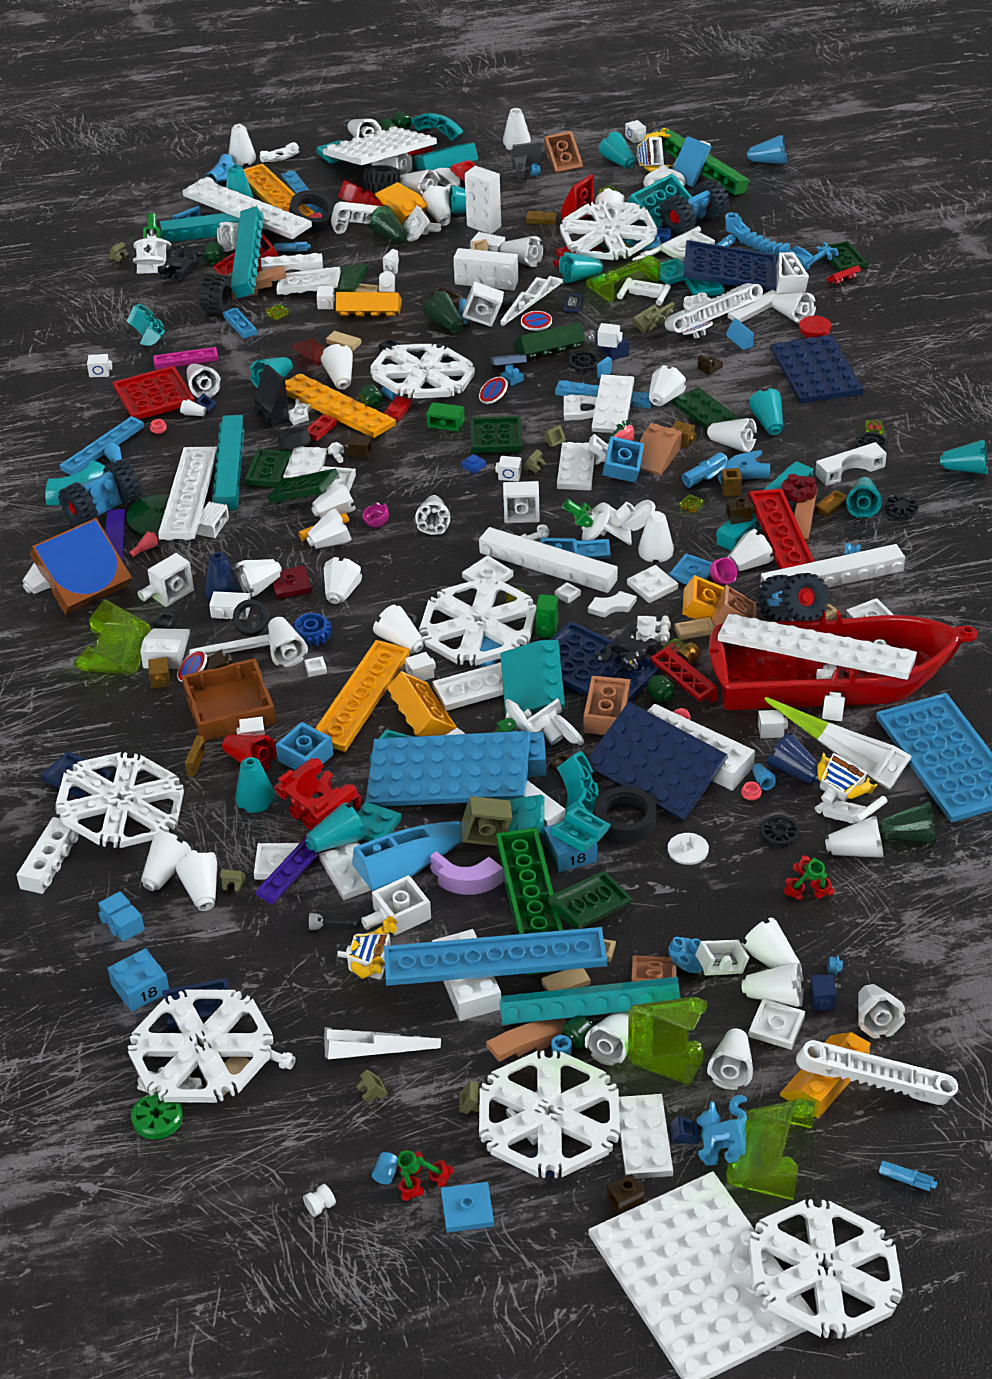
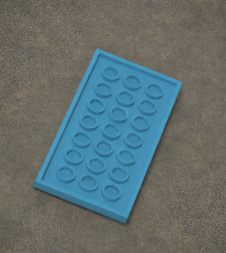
M947 693L876 712V719L896 747L911 755V760L908 764L951 823L992 811V752Z
M514 731L374 739L365 802L382 807L467 803L470 796L501 800L525 797L530 732Z

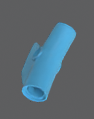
M223 154L216 166L206 174L205 178L210 177L215 183L227 181L228 169L234 165L232 157L228 154Z
M761 450L735 455L727 461V465L724 468H739L742 480L770 479V463H759L755 460L762 455ZM720 471L719 473H717V477H718V480H719L720 483H721L722 471Z
M717 453L682 474V481L685 486L690 488L703 479L713 478L726 467L728 461L726 455Z

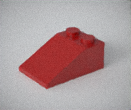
M591 174L572 186L561 207V221L589 203L591 206V202L594 204V175ZM587 214L578 220H586L592 215Z

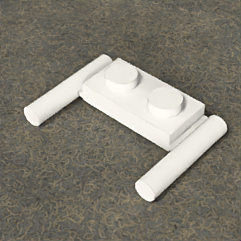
M627 278L617 294V298L622 299L628 289L629 293L658 298L656 305L660 306L671 286L669 284L664 286L662 284Z
M881 796L866 807L835 798L830 805L824 801L815 807V810L819 814L823 812L825 817L849 823H858L886 804L887 799L885 796Z

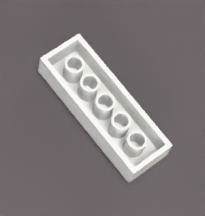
M654 704L648 710L651 714L728 755L727 760L712 780L713 782L733 791L752 770L755 750L659 705Z

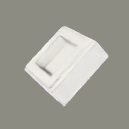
M568 582L555 590V596H558V598L566 603H570L581 595V590Z
M323 656L304 660L308 677L327 673Z

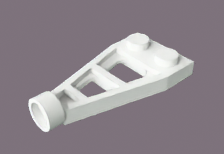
M583 395L564 396V420L593 418L595 408L589 411H582L580 406L581 404H593L596 406L597 397Z

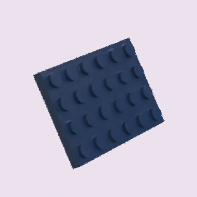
M686 240L683 277L699 279L705 282L712 281L719 284H730L736 287L752 283L760 285L766 292L776 291V254Z
M832 335L809 337L807 339L778 342L770 345L772 354L800 404L863 394L862 385Z
M572 621L550 639L558 640L563 685L588 697L592 676L630 679L628 701L630 702L646 687L651 677L661 672L650 661V658L646 657L644 661L638 663L637 670H623L618 673L617 670L621 658L614 651H612V658L607 662H600L594 656L596 652L605 654L604 648L613 641Z
M628 701L587 760L592 770L619 786L635 787L647 792L654 799L657 807L684 821L723 766L728 755Z

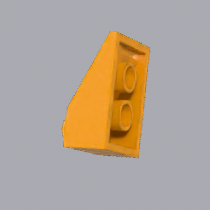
M398 182L375 194L401 227L404 226L405 221L416 206H419L424 213L428 207V204L418 193Z
M694 575L684 588L682 614L695 620L708 617L712 620L714 610L724 587Z

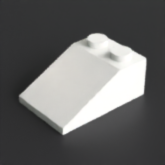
M153 628L144 638L140 650L143 668H148L149 659L167 657L169 669H179L184 657L190 629Z

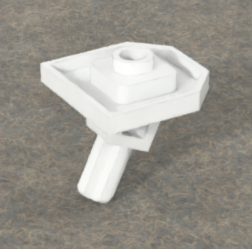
M416 206L405 221L402 233L411 242L417 240L421 234L428 235V232L441 231V224L429 223L430 221L423 210Z

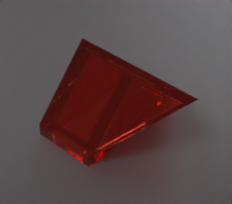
M313 338L303 340L291 346L316 365H321L320 357L323 355L326 347Z

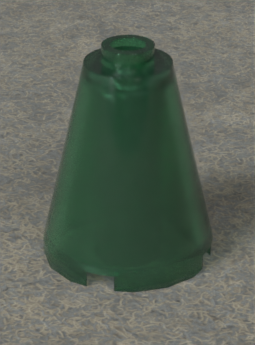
M388 205L377 207L369 217L371 220L370 224L368 223L369 228L396 243L405 242L408 232L392 208Z
M438 291L432 294L434 297L428 298L423 306L425 316L452 332L460 331L463 328L464 321L450 296L445 291Z
M925 802L882 818V823H879L880 836L884 835L885 839L925 843L937 842L931 802Z

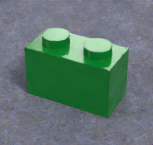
M432 402L427 412V427L460 431L465 421L464 406Z
M539 594L536 607L537 637L552 638L556 635L558 627V596Z

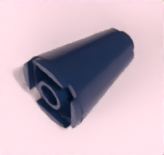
M221 552L212 554L209 557L204 592L206 598L211 601L213 592L240 593V584L227 556Z
M793 733L785 734L773 748L775 750L774 755H769L767 765L807 783H818V761Z

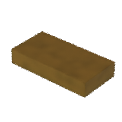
M527 211L526 223L556 224L557 212Z
M834 490L815 505L814 511L829 518L846 504L847 495Z
M196 736L185 761L188 777L196 775L206 752L203 736Z

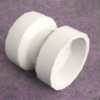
M326 1184L317 1187L316 1192H309L303 1196V1201L308 1211L314 1217L321 1214L325 1207L331 1208L336 1204L334 1195Z

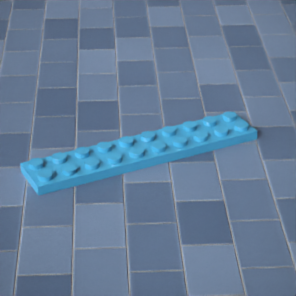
M602 927L384 946L387 986L607 966Z

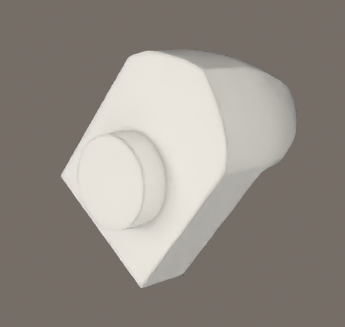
M385 271L380 274L379 292H395V276L393 273Z

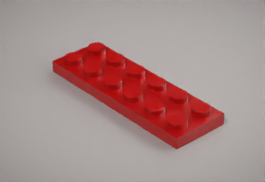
M783 490L749 491V501L754 505L756 517L767 542L772 548V554L779 570L815 562Z

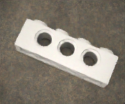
M53 817L17 873L20 889L43 894L47 886H50L55 873L60 870L64 858L69 855L72 845L77 842L79 833L62 824L60 818Z

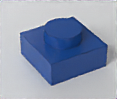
M657 228L655 236H659L661 242L669 241L671 229Z
M474 454L462 461V468L473 474L486 466V461Z

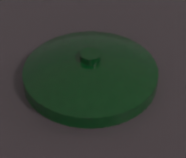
M170 492L145 496L137 500L129 508L127 523L134 535L143 538L146 532L149 531L151 533L154 532L159 538L158 533Z

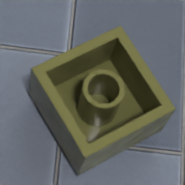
M470 796L460 824L462 842L497 846L496 833L507 832L512 820L510 801Z

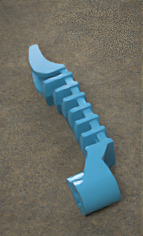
M737 213L725 215L726 231L735 234L740 244H745L746 247H752L753 250H759V252L776 254V259H778L779 253L794 252L800 263L804 266L813 260V256L799 246H795L789 251V243L776 244V241L770 242L769 238L763 239V235L757 236V232L750 233V228L741 221V217Z

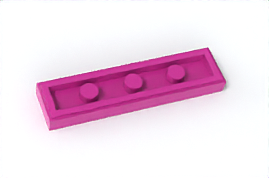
M216 347L153 356L155 369L219 360Z

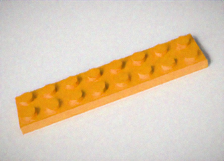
M264 164L243 169L251 190L266 204L277 206V208L289 212L291 199L295 193ZM306 204L298 207V210L305 216L311 217V214L315 213Z
M297 374L285 381L287 396L299 399L301 403L310 404L311 408L335 418L337 421L372 438L396 426V419L369 406H365V404L331 389L304 374Z
M379 640L374 642L315 728L332 737L333 749L346 752L386 692L387 687L392 683L404 665L405 658L410 656L409 648Z

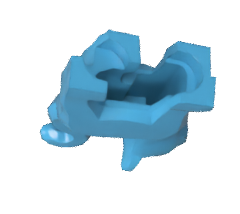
M737 1095L730 1101L729 1110L731 1114L738 1117L737 1119L721 1122L722 1117L718 1115L714 1102L710 1103L708 1110L697 1117V1124L703 1128L701 1137L704 1148L699 1150L698 1154L706 1166L717 1165L719 1149L728 1148V1151L725 1152V1159L728 1163L738 1162L740 1155H745V1124L747 1115L744 1110L738 1108V1105L747 1101L746 1096Z

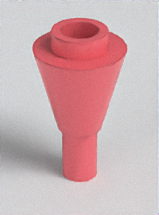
M147 531L137 546L128 552L129 555L133 558L140 552L158 546L159 538L154 532Z

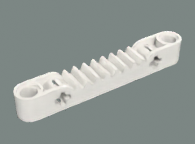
M743 284L732 289L730 292H726V294H721V296L701 303V305H696V307L670 315L665 321V327L668 331L680 333L760 299L763 289L758 284Z
M808 1041L796 1057L798 1066L805 1071L833 1078H850V1081L859 1080L860 1084L868 1082V1086L876 1084L877 1088L885 1087V1090L894 1089L895 1093L903 1091V1095L909 1094L914 1099L937 1105L946 1104L958 1090L956 1080L950 1075L819 1041Z

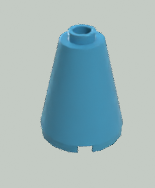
M779 135L750 147L749 151H747L748 160L755 163L786 164L787 155L785 152L784 136Z

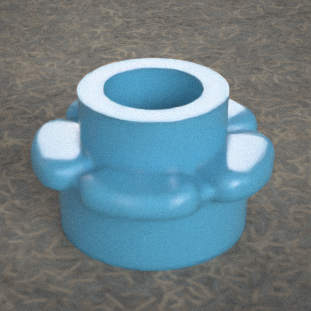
M534 163L529 166L530 176L537 177L541 170L540 166Z
M837 955L836 957H829L827 974H833L836 977L838 973H842L843 961L839 960Z

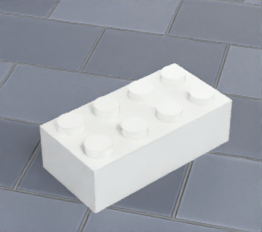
M474 166L465 173L467 226L492 234L501 227L500 174Z
M458 248L454 256L455 284L472 286L474 282L495 289L515 290L518 283V254Z
M471 929L435 939L432 942L477 937L474 930ZM494 976L443 981L460 1021L500 1010L501 991Z

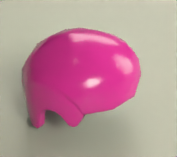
M376 502L373 506L367 507L362 515L365 524L376 528L382 527L387 523L389 512L386 504L380 505Z
M730 558L717 559L710 565V576L714 583L723 586L735 582L737 568Z

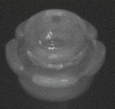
M588 329L584 333L588 344L595 343V330Z

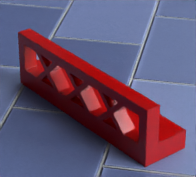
M668 646L650 657V661L699 702L705 698L711 703L718 700L717 686Z

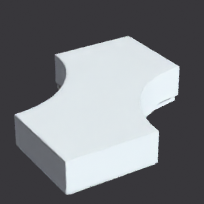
M295 399V407L289 410V419L293 425L308 421V413L313 409L310 404L307 405L299 402V399Z
M619 591L618 594L609 598L595 597L588 607V613L605 618L614 612H629L636 602V596Z

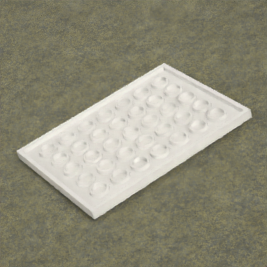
M710 1172L589 1229L590 1238L681 1379H710L806 1331V1329L767 1310L768 1306L762 1304L767 1295H755L756 1289L753 1290L748 1240L752 1231L757 1232L714 1172ZM764 1250L761 1251L762 1267L765 1274L773 1276L784 1271L773 1255ZM801 1294L786 1300L789 1305L808 1315L815 1316Z

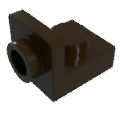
M703 355L698 356V369L708 375L723 367V362L713 356L708 358Z

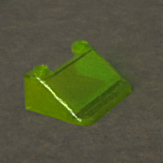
M647 255L646 257L626 262L587 279L586 285L610 303L614 302V283L618 282L619 278L639 270L656 283L660 282V260L652 255Z
M104 599L89 620L90 629L94 633H100L96 647L93 649L87 646L80 656L75 659L73 666L83 671L134 674L138 670L142 659L140 650L143 640L149 634L151 628L147 622Z
M687 997L632 1005L628 1012V1059L630 1062L643 1069L686 1085H691L704 1061V1051L699 1042L688 1041L689 1030H694L701 1015L706 1011L707 1001L698 997Z
M798 1099L746 1110L745 1155H740L738 1162L728 1164L726 1171L727 1181L733 1186L794 1200L798 1166L791 1157H782L791 1124L808 1128L813 1127L816 1102Z

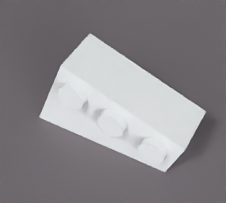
M794 252L779 253L776 266V293H805L809 276Z

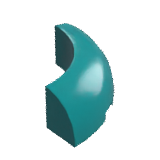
M424 113L411 119V123L418 132L434 127L445 134L451 141L463 132L461 127L453 120L440 114Z
M139 303L133 306L126 322L141 334L142 340L140 344L145 346L153 345L163 336L165 332L163 329L164 325L160 319L153 317L154 313Z
M91 460L86 468L74 475L63 478H48L45 490L46 505H60L58 492L61 489L75 482L83 485L102 475L105 466Z
M580 751L557 767L567 790L565 813L579 806L593 814L596 798L599 796L598 785L593 782L591 776L593 770L584 753Z

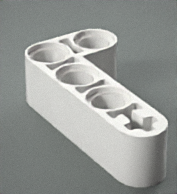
M348 202L336 203L331 217L332 227L337 234H342L346 231L348 222L386 226L392 221V217L386 207Z

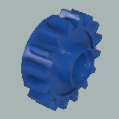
M317 613L304 614L293 622L292 627L304 639L306 644H309V647H312L313 644L319 646L320 642L325 644L326 639H330L332 634L331 622L327 621V617Z

